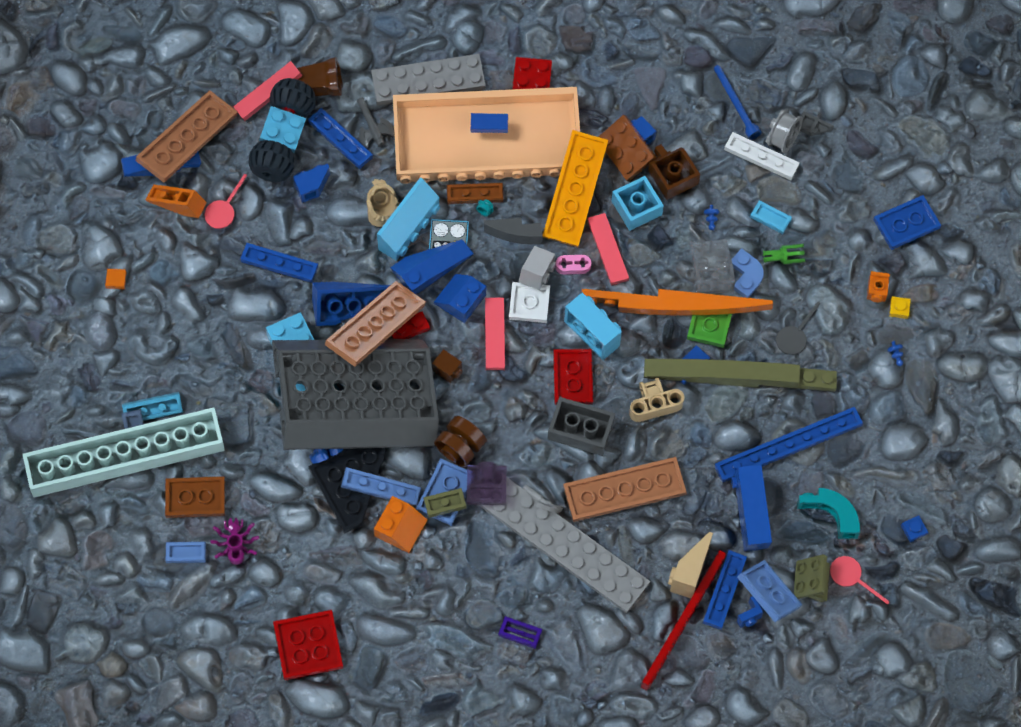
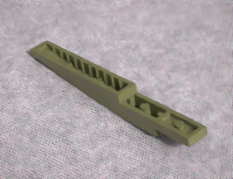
M708 359L644 360V378L684 380L686 382L753 388L764 385L832 392L836 391L837 371L800 368V365Z

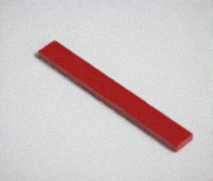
M719 550L644 677L641 688L649 690L725 561V552Z

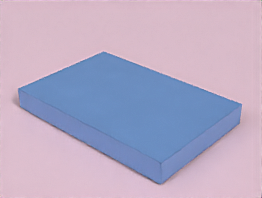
M440 458L416 510L427 515L423 497L462 488L465 499L476 477V473ZM459 511L432 518L452 526Z
M765 560L740 573L737 577L775 623L802 606V603Z

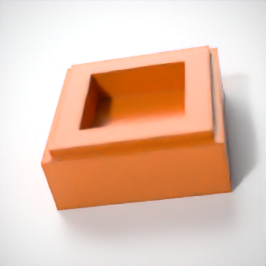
M107 269L106 289H125L126 269Z

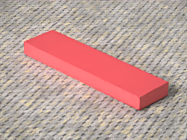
M290 61L233 107L242 119L246 121L270 102L271 90L277 82L286 78L298 80L303 75Z
M606 213L587 218L611 286L629 281L627 270Z
M485 298L486 370H505L504 298Z

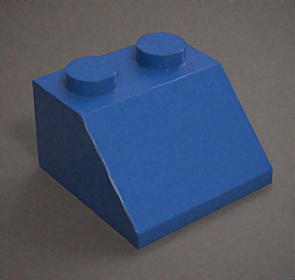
M455 274L435 299L434 304L465 324L485 298L486 285L472 276Z

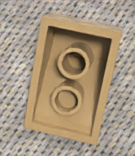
M712 532L707 533L680 559L676 568L672 567L668 582L671 585L670 592L692 598L710 547Z

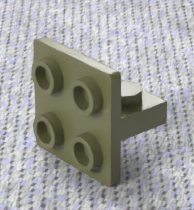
M822 554L796 562L794 595L797 599L809 597L819 602L827 601L830 563H827V555Z

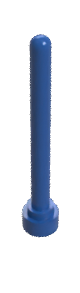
M716 65L714 71L746 126L745 133L748 139L758 138L762 133L759 126L752 123L722 68Z

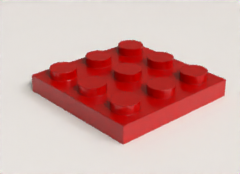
M332 610L273 621L284 680L344 669Z

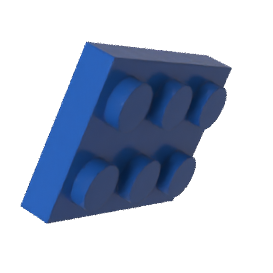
M924 195L876 215L873 219L891 250L941 228L939 220Z

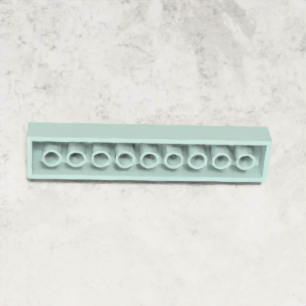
M213 407L24 453L23 459L30 491L33 497H38L225 451L215 408Z

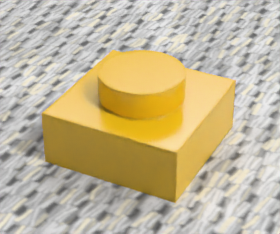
M892 296L889 317L908 319L911 299Z

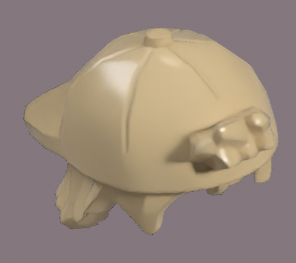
M374 179L372 181L374 186L367 193L368 220L371 225L382 227L399 206L395 191L385 180Z

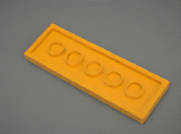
M572 130L542 235L543 238L575 247L579 246L608 144L607 139Z

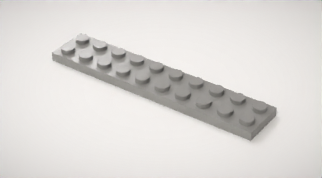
M495 468L491 470L470 496L471 501L626 614L650 585L651 581L560 515L536 507L537 501L529 493Z

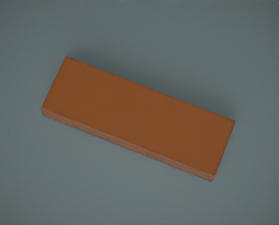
M503 183L447 185V204L478 203L479 200H489L491 203L503 202Z

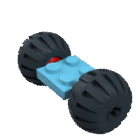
M286 78L277 82L271 90V107L259 139L260 142L250 151L248 161L252 173L265 181L282 182L294 170L295 159L293 153H295L305 120L315 108L316 101L313 89L308 84H305V82Z

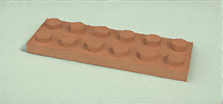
M209 90L138 154L136 161L164 183L237 116L238 112Z
M395 281L326 340L325 346L356 367L425 306L426 301L398 281Z
M676 457L563 484L573 522L684 496L687 493Z

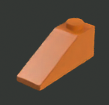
M153 184L145 199L154 205L194 218L200 217L207 203L196 190Z

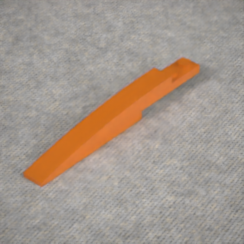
M582 289V293L590 296L594 300L595 305L596 303H604L605 306L609 307L618 305L619 312L688 316L735 314L773 309V300L665 289H658V296Z

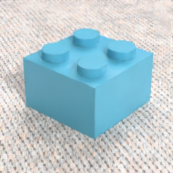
M646 176L612 191V203L629 231L662 216L664 205Z

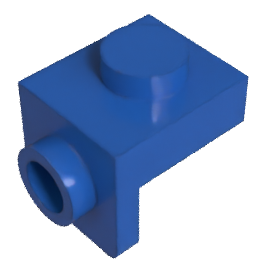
M753 596L749 599V605L752 609L738 615L737 623L740 628L744 626L751 627L757 623V620L762 618L764 609Z

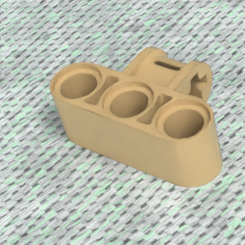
M655 378L654 381L647 383L639 382L642 398L636 399L631 403L629 416L635 422H642L678 412L683 407L684 394L679 389L664 392L659 378ZM677 398L680 402L673 403L671 399ZM658 403L661 405V407L655 408L652 406V404ZM640 408L643 412L636 413L634 409Z

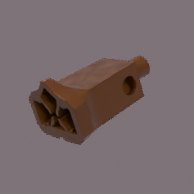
M336 57L321 63L297 68L303 75L298 80L308 84L313 89L315 96L342 95L343 81L340 64Z

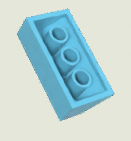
M421 177L377 233L378 250L395 261L407 253L410 243H414L417 240L419 231L422 228H426L430 221L429 218L440 209L439 196Z

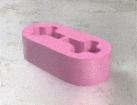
M563 255L557 258L555 268L558 273L563 275L585 274L591 269V259L586 255ZM581 261H584L585 267H581ZM562 262H565L566 268H562Z

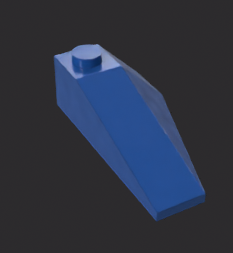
M461 239L406 256L390 267V269L403 286L417 295L470 258L474 253Z
M346 282L312 283V303L316 326L337 325L343 320L353 318L390 285Z

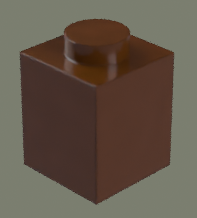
M443 349L433 361L432 371L451 383L454 379L457 380L463 372L462 362Z

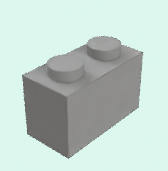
M534 246L521 269L519 283L540 290L543 283L547 284L550 276L549 272L553 273L555 269V253Z

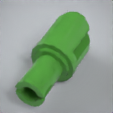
M804 244L782 245L779 250H763V256H771L764 257L763 261L764 263L780 261L782 264L804 263L805 258L791 260L787 258L805 255V251L787 252V249L804 248Z

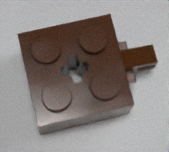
M662 144L655 147L654 153L657 158L649 163L648 172L666 200L699 184L700 173L684 148L681 147L672 152H667Z

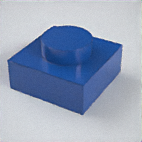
M919 515L901 524L909 542L928 534V530Z

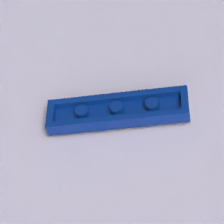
M322 108L308 119V123L358 169H361L373 158L371 152Z
M246 243L240 258L242 263L310 283L313 282L318 269L317 263L250 243Z
M728 550L703 624L722 630L739 582L737 577L743 571L747 556Z

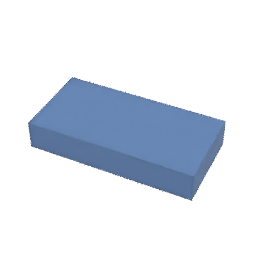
M166 542V563H206V542Z

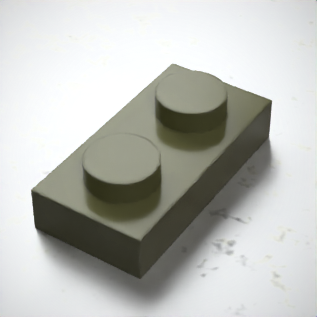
M462 488L423 497L428 518L466 509Z

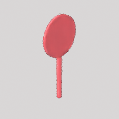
M247 174L242 176L227 201L217 200L207 206L204 216L209 226L222 229L232 223L234 209L229 203L246 179Z
M841 556L832 562L830 575L836 584L849 587L858 582L883 602L889 604V600L860 580L861 567L854 558Z

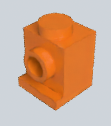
M871 271L868 279V300L876 303L886 301L889 273Z

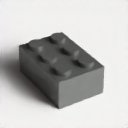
M559 397L548 430V440L603 456L614 424L615 413Z

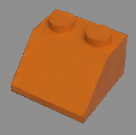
M392 496L374 527V536L410 553L428 519L410 504Z

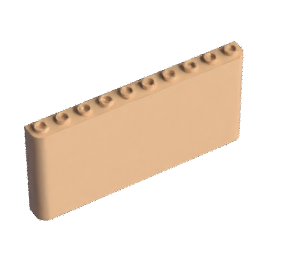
M577 87L393 95L396 177L403 184L417 182L420 177L426 183L430 181L447 182L448 180L466 181L467 179L485 180L486 178L500 180L508 177L515 179L530 176L533 178L541 176L558 177L572 130L580 132ZM471 113L508 114V133H471Z

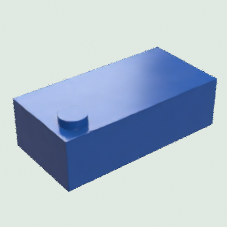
M762 465L738 467L734 477H731L732 488L736 489L744 551L768 549L772 543Z

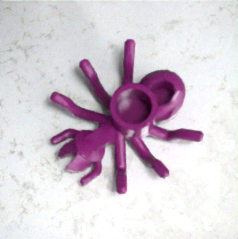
M236 517L234 523L232 518H230L228 521L229 527H227L226 521H224V528L231 535L223 534L219 528L213 526V530L220 537L227 539L225 542L210 540L211 544H216L219 547L227 545L224 552H219L214 557L217 559L220 556L224 557L228 553L230 563L238 565L245 558L244 552L257 555L256 551L248 550L243 546V543L252 544L255 540L259 539V536L252 537L251 540L242 539L250 533L255 524L251 523L244 533L238 534L240 529L244 527L243 519H241V526H239V521Z

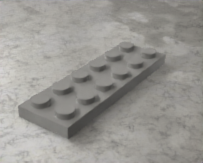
M479 54L371 70L377 105L393 103V95L469 92L486 89Z

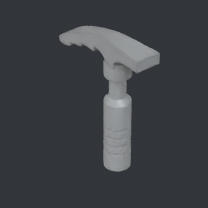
M528 485L522 488L537 501L536 507L561 513L563 506L554 505L552 502L546 501L542 495Z

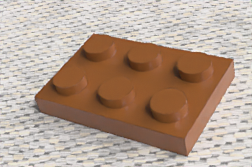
M622 115L599 136L608 140L606 153L626 181L630 182L650 162L657 158L626 115Z
M225 477L166 478V518L225 516Z

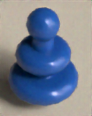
M710 205V209L704 210V214L708 215L706 221L710 222L709 229L714 230V222L718 220L714 215H718L719 210L713 209V205Z
M895 341L891 342L892 346L887 351L893 352L894 354L891 357L893 359L896 358L897 366H902L901 356H903V352H899V350L903 348V345H896Z

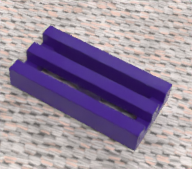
M505 616L498 636L536 649L542 629ZM509 623L511 625L535 632L537 634L535 636L524 631L506 626V624ZM504 630L534 640V642L506 633Z

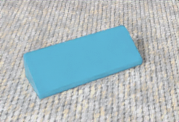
M179 392L122 404L123 413L141 409L143 421L183 413Z

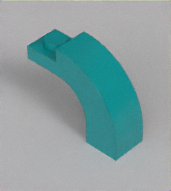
M818 488L816 495L813 493L799 495L797 509L824 510L830 513L837 523L838 539H858L860 523L857 512L850 501L843 495L826 488Z

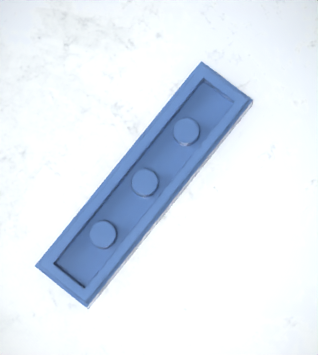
M348 467L345 468L341 484L342 488L390 500L394 496L410 504L412 507H417L421 487Z

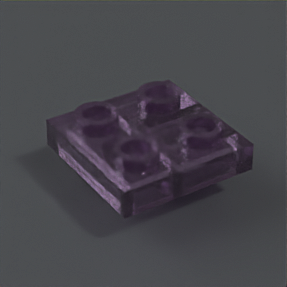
M493 462L467 465V505H506L507 466H497Z

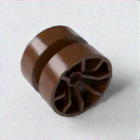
M454 416L447 425L448 431H442L434 441V444L447 459L465 468L474 458L473 452H479L487 442V439L473 423L461 416Z

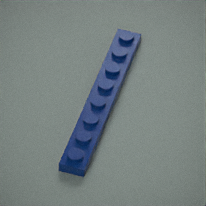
M852 407L717 462L714 467L722 483L731 480V477H734L738 467L762 465L763 467L861 427L863 422L856 408Z

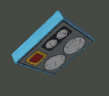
M431 219L429 249L461 239L467 244L469 221Z

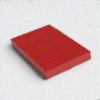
M553 349L554 404L557 405L559 397L586 405H593L592 349Z

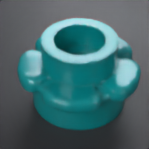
M489 200L478 201L476 209L481 215L488 217L494 212L493 204Z

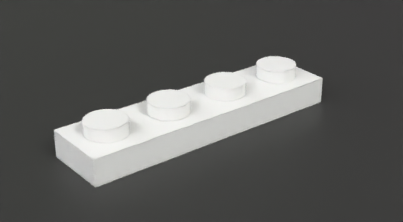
M732 132L724 148L725 151L788 180H792L800 164Z

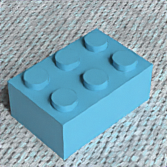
M581 293L565 306L564 322L602 360L606 359L620 347L622 333L620 326L616 322H612L608 318L607 313L603 309H599L590 296Z

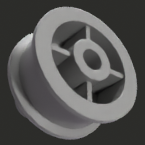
M782 109L777 119L773 118L769 126L771 131L765 142L768 146L772 147L774 145L780 148L782 153H787L798 137L803 117L800 115L797 117L789 114V110Z

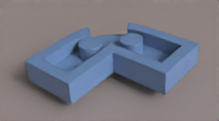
M741 248L729 263V265L743 274L733 285L732 289L743 297L749 298L760 286L764 273L760 262Z

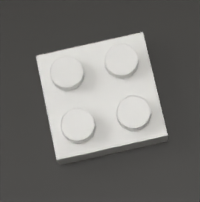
M512 282L509 320L547 323L550 285H542L540 290L522 283Z

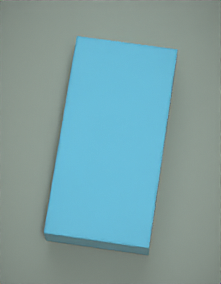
M760 200L750 215V218L781 234H784L792 220L791 216Z

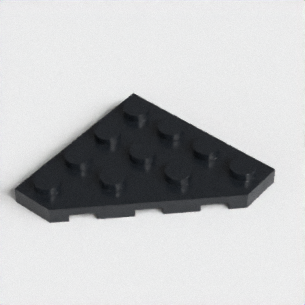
M386 448L343 449L337 455H329V458L325 461L308 466L310 473L344 534L362 525L372 496L341 487L345 468L348 467L378 476Z

